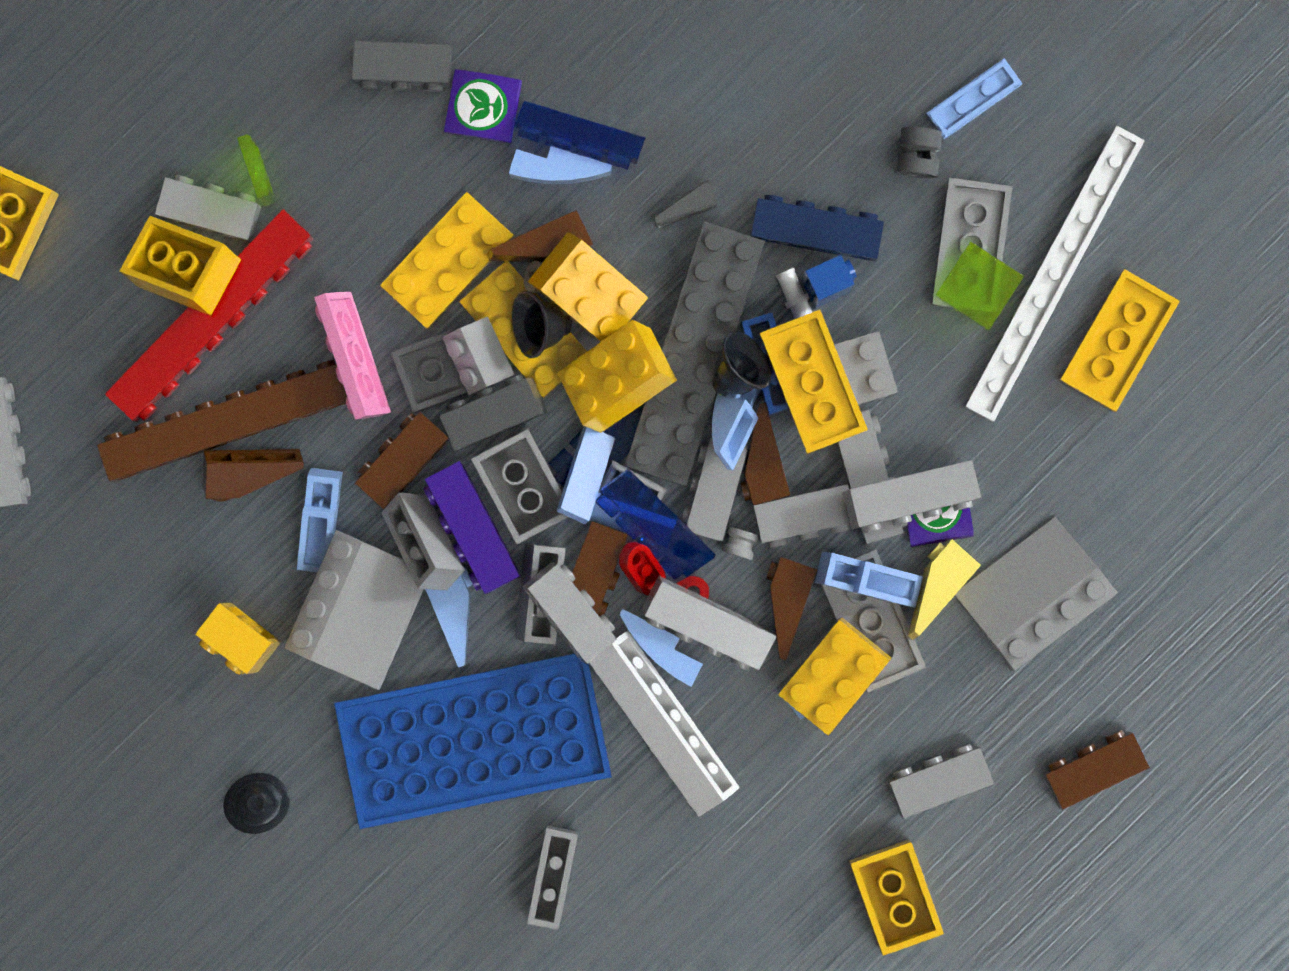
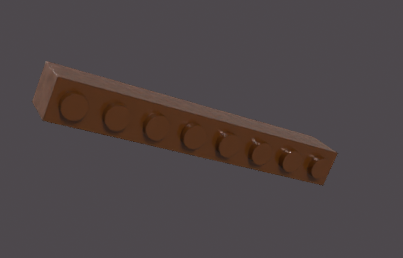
M335 360L317 364V371L305 374L304 370L286 375L287 381L275 384L274 380L260 383L255 386L257 391L246 395L243 390L225 396V402L214 405L213 400L195 406L196 412L184 415L183 411L164 416L166 422L153 425L152 421L139 424L134 427V433L125 436L120 431L103 437L105 442L98 444L97 447L109 482H117L203 453L204 450H212L345 405L347 394L344 385L337 378V364Z

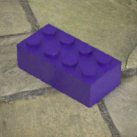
M458 461L426 478L425 481L428 486L423 488L431 505H438L443 515L439 516L438 519L446 534H454L458 543L453 545L462 563L468 561L473 571L468 576L476 591L483 590L484 594H490L522 577L463 463Z

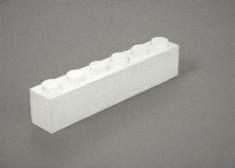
M627 630L589 663L650 747L652 753L655 754L667 771L669 777L684 795L688 804L700 817L722 803L740 787Z

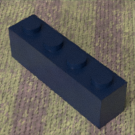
M765 195L764 199L758 198L751 237L773 244L872 262L877 261L884 221L877 220L878 215L868 212H859V216L846 214L847 209L835 206H828L827 211L815 209V203L797 200L796 205L783 203V197L775 195Z

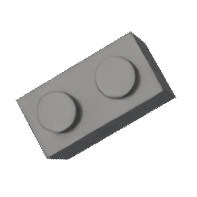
M488 317L461 327L442 337L447 352L455 364L460 380L465 386L468 395L514 375Z

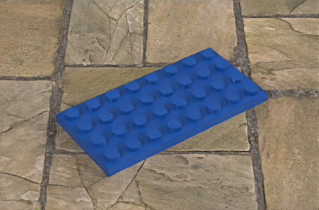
M575 654L334 703L360 829L612 777L589 663L580 662Z

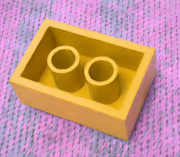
M1 166L0 273L19 281L59 194Z
M149 216L119 271L139 288L211 316L241 259L221 242Z
M569 232L566 233L527 281L599 342L626 325L648 299L643 292L583 240Z
M634 320L628 322L557 372L582 425L600 433L677 381L651 328Z
M219 603L195 634L201 639L198 644L212 655L220 653L227 659L224 664L238 675L241 673L251 674L259 672L282 642L232 603Z
M842 617L778 695L829 736L892 657Z
M909 839L848 860L883 956L944 934L914 847Z

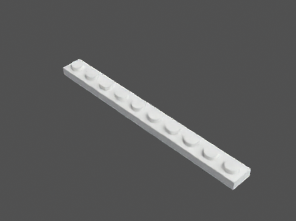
M1119 126L1114 128L965 408L991 422L995 421L1145 140Z

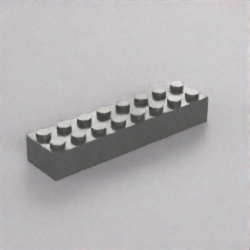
M704 221L662 350L677 381L645 402L625 464L626 468L686 487L716 395L712 385L716 380L714 377L715 364L723 352L722 346L725 337L730 332L737 330L765 243L764 240Z

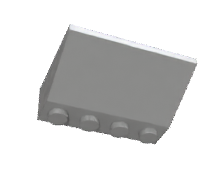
M1054 517L962 586L955 594V597L1010 670L1016 671L1117 594V591L1060 521Z
M336 530L284 648L380 690L424 589L417 588L404 559Z

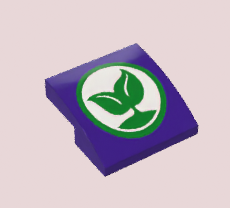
M455 69L444 132L452 135L476 137L481 140L511 144L522 81L498 75Z
M953 505L942 507L943 514L924 518L923 513L911 515L912 522L907 523L910 546L915 547L974 537L970 507L954 511Z

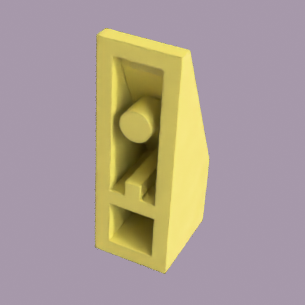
M954 540L949 541L945 545L939 543L927 556L931 561L924 569L919 596L908 637L912 640L920 636L981 566Z

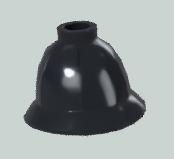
M521 291L514 299L512 306L513 332L518 347L526 357L537 358L545 349L553 347L564 335L570 333L572 328L570 317L564 316L563 311L554 303L541 301L529 291Z
M730 332L723 341V352L715 364L714 377L716 380L712 384L713 388L722 396H727L729 393L745 394L753 389L766 388L771 381V372L765 354L750 336L742 332Z
M265 773L249 774L238 779L227 791L223 806L225 817L235 829L243 833H264L282 822L290 806V796L284 783L277 777Z

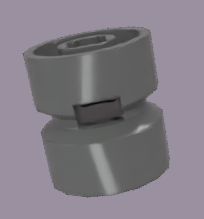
M903 127L901 129L900 147L904 152L898 155L896 173L916 178H937L940 159L935 156V153L941 150L943 132L929 128ZM917 153H921L922 158H917Z

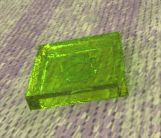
M248 134L237 137L257 199L264 206L275 203L276 198L257 143Z
M970 241L935 294V297L989 331L1024 276Z

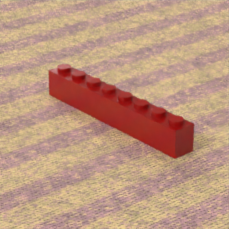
M282 209L237 256L241 261L212 315L210 316L188 307L116 381L105 395L132 421L147 420L157 409L154 404L162 396L168 398L178 388L179 384L176 381L184 373L190 375L201 364L202 361L199 359L207 349L212 352L220 345L224 339L221 335L230 326L232 329L237 327L246 317L243 312L251 304L256 306L266 297L268 292L265 289L273 281L280 282L289 273L290 268L288 265L296 257L301 260L312 249L313 246L310 242L314 238Z

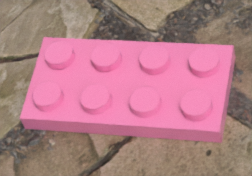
M324 293L314 297L317 304L315 312L319 321L324 325L327 334L325 338L328 350L334 355L337 364L336 375L340 383L344 385L347 394L346 405L349 412L354 415L355 420L379 417L391 413L352 293Z

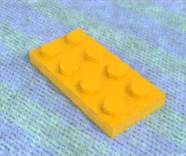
M466 192L380 286L425 328L429 329L491 262L487 257L490 249L511 240L514 235Z
M505 261L461 299L459 303L475 321L485 317L489 318L505 355L525 378L534 379L540 395L544 398L562 383L557 372L586 353L587 350L570 332L568 335H564L556 345L545 349L537 358H528L521 352L513 332L512 306L517 294L527 290L524 285V278L509 261ZM533 293V294L536 295L541 301H543V300L538 296L537 293Z
M1124 269L1059 381L1109 410L1116 412L1180 301Z
M821 310L760 333L807 454L868 430Z

